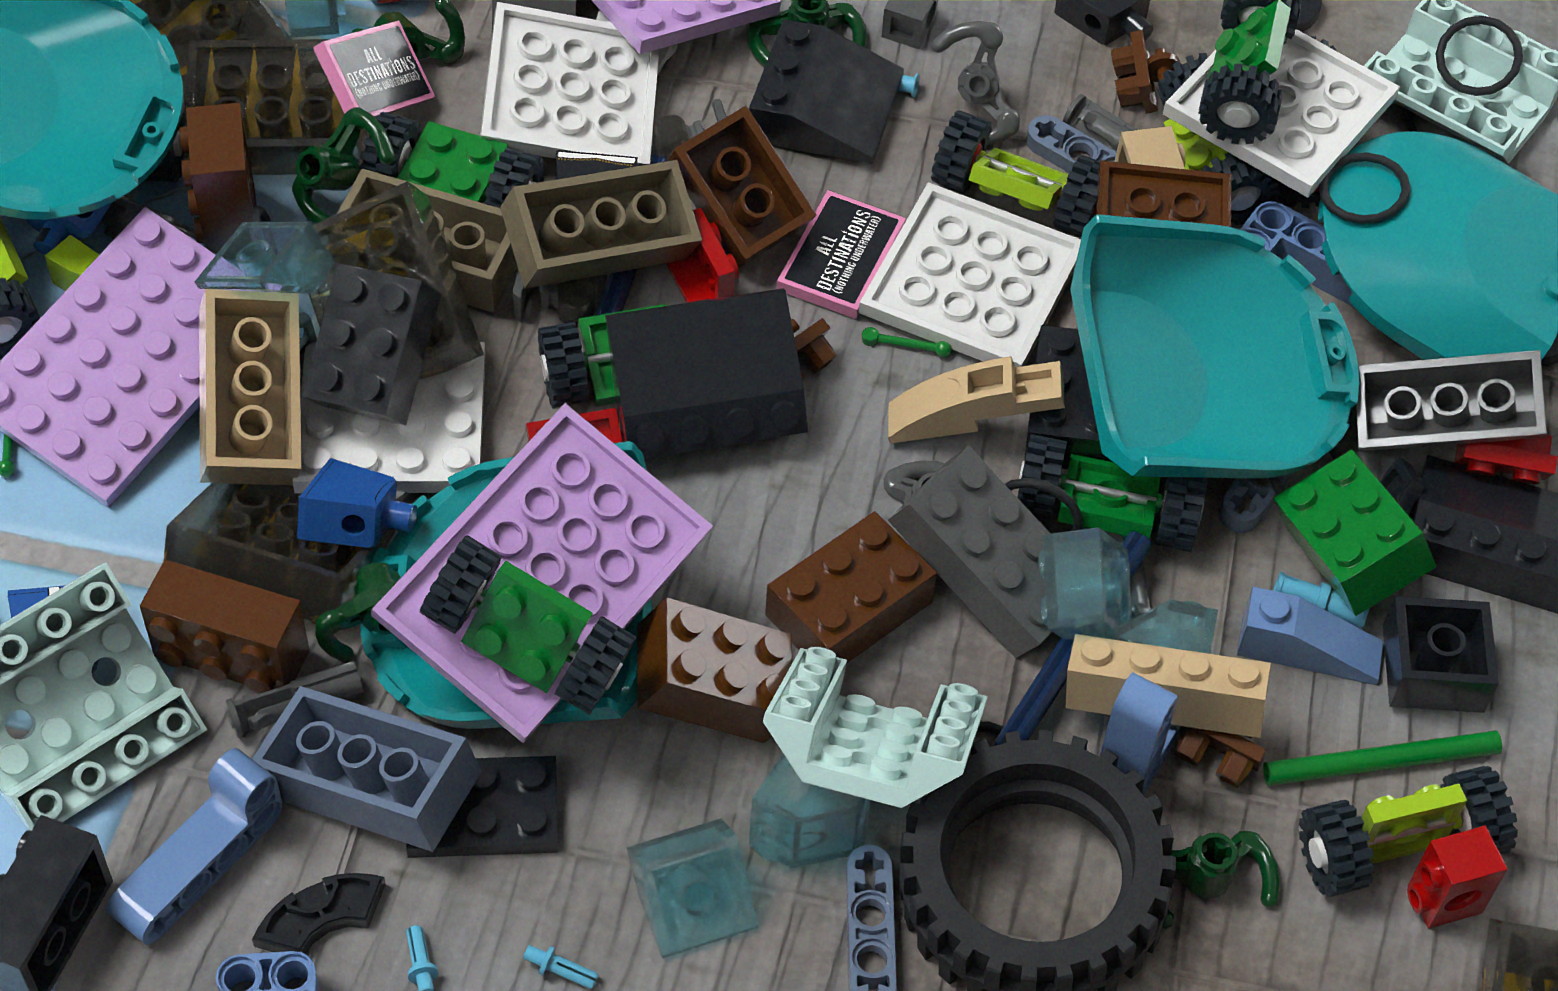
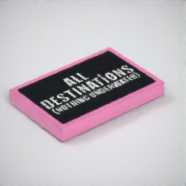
M399 20L326 40L313 47L344 114L351 108L360 107L376 118L377 115L380 116L381 112L391 114L425 103L435 97Z
M827 190L815 212L817 216L808 224L780 274L776 289L784 288L788 295L857 319L859 303L905 224L906 218Z

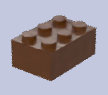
M240 103L186 108L187 126L179 127L182 152L189 153V156H186V160H182L181 163L184 186L192 188L188 189L191 216L199 215V217L194 218L196 242L205 243L206 249L221 259L255 256L257 252L253 240L251 213L254 206L257 205L256 190Z
M747 106L742 107L679 145L666 160V162L678 161L689 198L696 209L701 208L709 223L714 222L717 225L722 239V248L726 255H733L738 268L800 231L817 216Z
M874 511L767 584L765 615L780 631L792 634V644L798 650L800 648L808 650L810 647L826 648L833 651L836 657L846 659L848 663L932 603L937 572Z
M166 559L163 561L140 604L152 652L161 662L172 667L183 665L199 670L207 677L217 681L232 680L246 685L250 690L258 694L288 685L290 681L296 680L310 651L300 600Z
M666 597L637 624L638 709L765 743L772 737L763 723L765 712L793 663L792 634Z

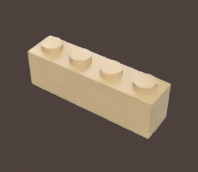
M1075 634L1067 669L1066 708L1111 715L1113 705L1129 675L1134 672L1179 696L1171 721L1172 725L1261 738L1271 663Z

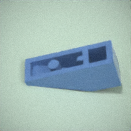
M1252 587L1242 617L1237 655L1377 685L1383 641L1300 596Z

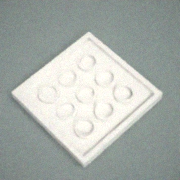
M497 2L480 138L496 140L508 144V148L555 159L556 151L563 150L638 157V166L649 165L659 49L639 54L610 22Z
M1295 30V35L1292 39L1287 38L1286 44L1283 45L1278 70L1270 75L1269 81L1276 79L1279 83L1278 90L1282 89L1283 95L1277 125H1275V130L1271 135L1267 133L1266 139L1259 141L1255 137L1253 144H1246L1245 139L1240 138L1239 144H1232V137L1226 136L1224 141L1217 139L1218 131L1210 134L1206 131L1207 124H1201L1199 120L1200 114H1198L1205 81L1208 79V74L1213 67L1216 50L1165 102L1163 115L1308 198L1339 159L1346 156L1397 98L1400 86L1301 31Z
M928 182L859 303V313L935 343L945 341L951 345L953 350L981 361L1012 356L1015 367L1025 366L1039 340L1041 325H1047L1075 270L1081 239Z
M316 342L306 346L300 397L301 471L297 478H293L294 493H303L330 458L392 476L397 481V491H406V493H438L450 485L448 477L466 468L481 464L485 342H434L442 365L422 367L406 426L326 408L302 397Z

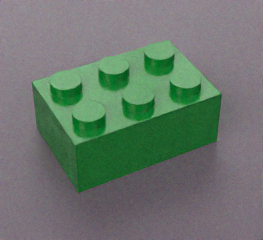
M1353 450L1348 451L1273 497L1288 532L1355 616L1436 568L1423 532Z

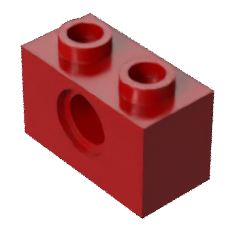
M1486 825L1430 841L1407 885L1409 902L1416 913H1421L1428 929L1482 914L1507 872L1508 868Z

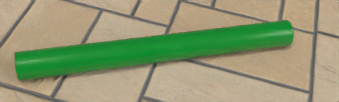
M1495 730L1268 761L1263 763V776L1267 786L1498 755L1502 752V739L1499 732Z

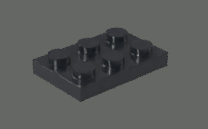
M556 756L476 758L482 772L434 851L431 852L406 843L408 858L558 853Z

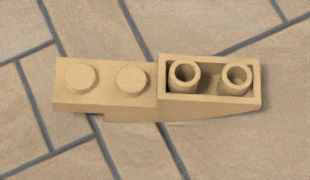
M1012 356L963 366L921 382L889 402L888 440L891 444L978 432V420L1065 408L1064 372L1061 362L1056 361L1015 367Z

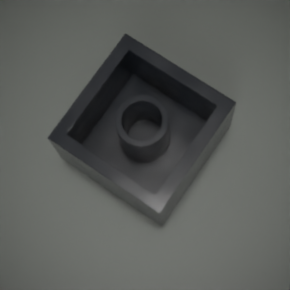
M1395 596L1382 625L1389 707L1484 713L1499 685L1490 602Z

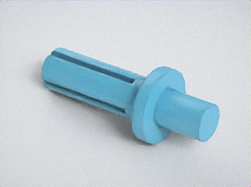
M414 925L406 930L412 967L407 972L408 980L411 983L417 984L418 991H434L432 981L439 974L438 968L435 964L430 963L423 927Z
M528 945L523 959L541 966L538 974L544 976L547 970L589 989L595 986L598 980L597 972L554 954L556 947L550 946L548 951L545 952L532 945Z

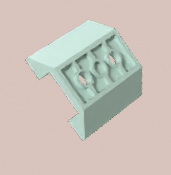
M1422 0L1414 9L1406 34L1386 56L1376 51L1364 67L1400 86L1397 98L1393 103L1491 155L1510 163L1545 120L1558 97V51L1550 49L1530 39L1523 33L1514 30L1521 41L1523 60L1520 71L1507 87L1490 95L1473 96L1460 93L1444 81L1437 69L1435 53L1439 40L1451 25L1464 18L1489 16L1456 0ZM1483 24L1467 26L1456 32L1448 41L1444 53L1445 65L1451 76L1463 85L1476 88L1491 86L1501 81L1511 70L1514 61L1513 45L1506 34L1495 27Z
M106 562L0 625V793L28 830L31 831L41 815L64 822L207 730L183 688L173 687L126 609L132 604ZM102 657L110 658L117 668L114 680L107 685L97 684L92 677V667ZM16 710L26 711L32 720V727L29 733L22 738L11 737L5 727L7 717Z
M810 647L808 650L800 648L764 715V725L802 782L902 808L963 775L988 696L978 694V691L969 685L953 683L946 686L941 684L928 718L922 717L919 711L909 707H895L891 709L875 705L874 700L863 695L841 696L839 694L847 660L836 657V654L829 649Z

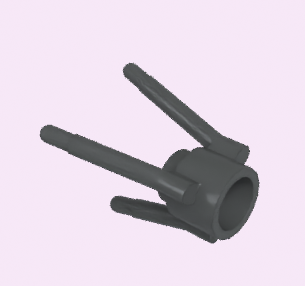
M126 195L112 202L101 219L102 222L107 224L104 234L114 240L139 212L147 206L137 203ZM147 207L187 236L196 239L194 229L175 221V218Z

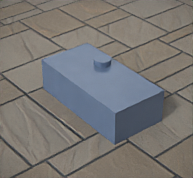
M302 686L299 687L252 758V760L276 777L282 802L431 852L438 845L482 772L465 737Z

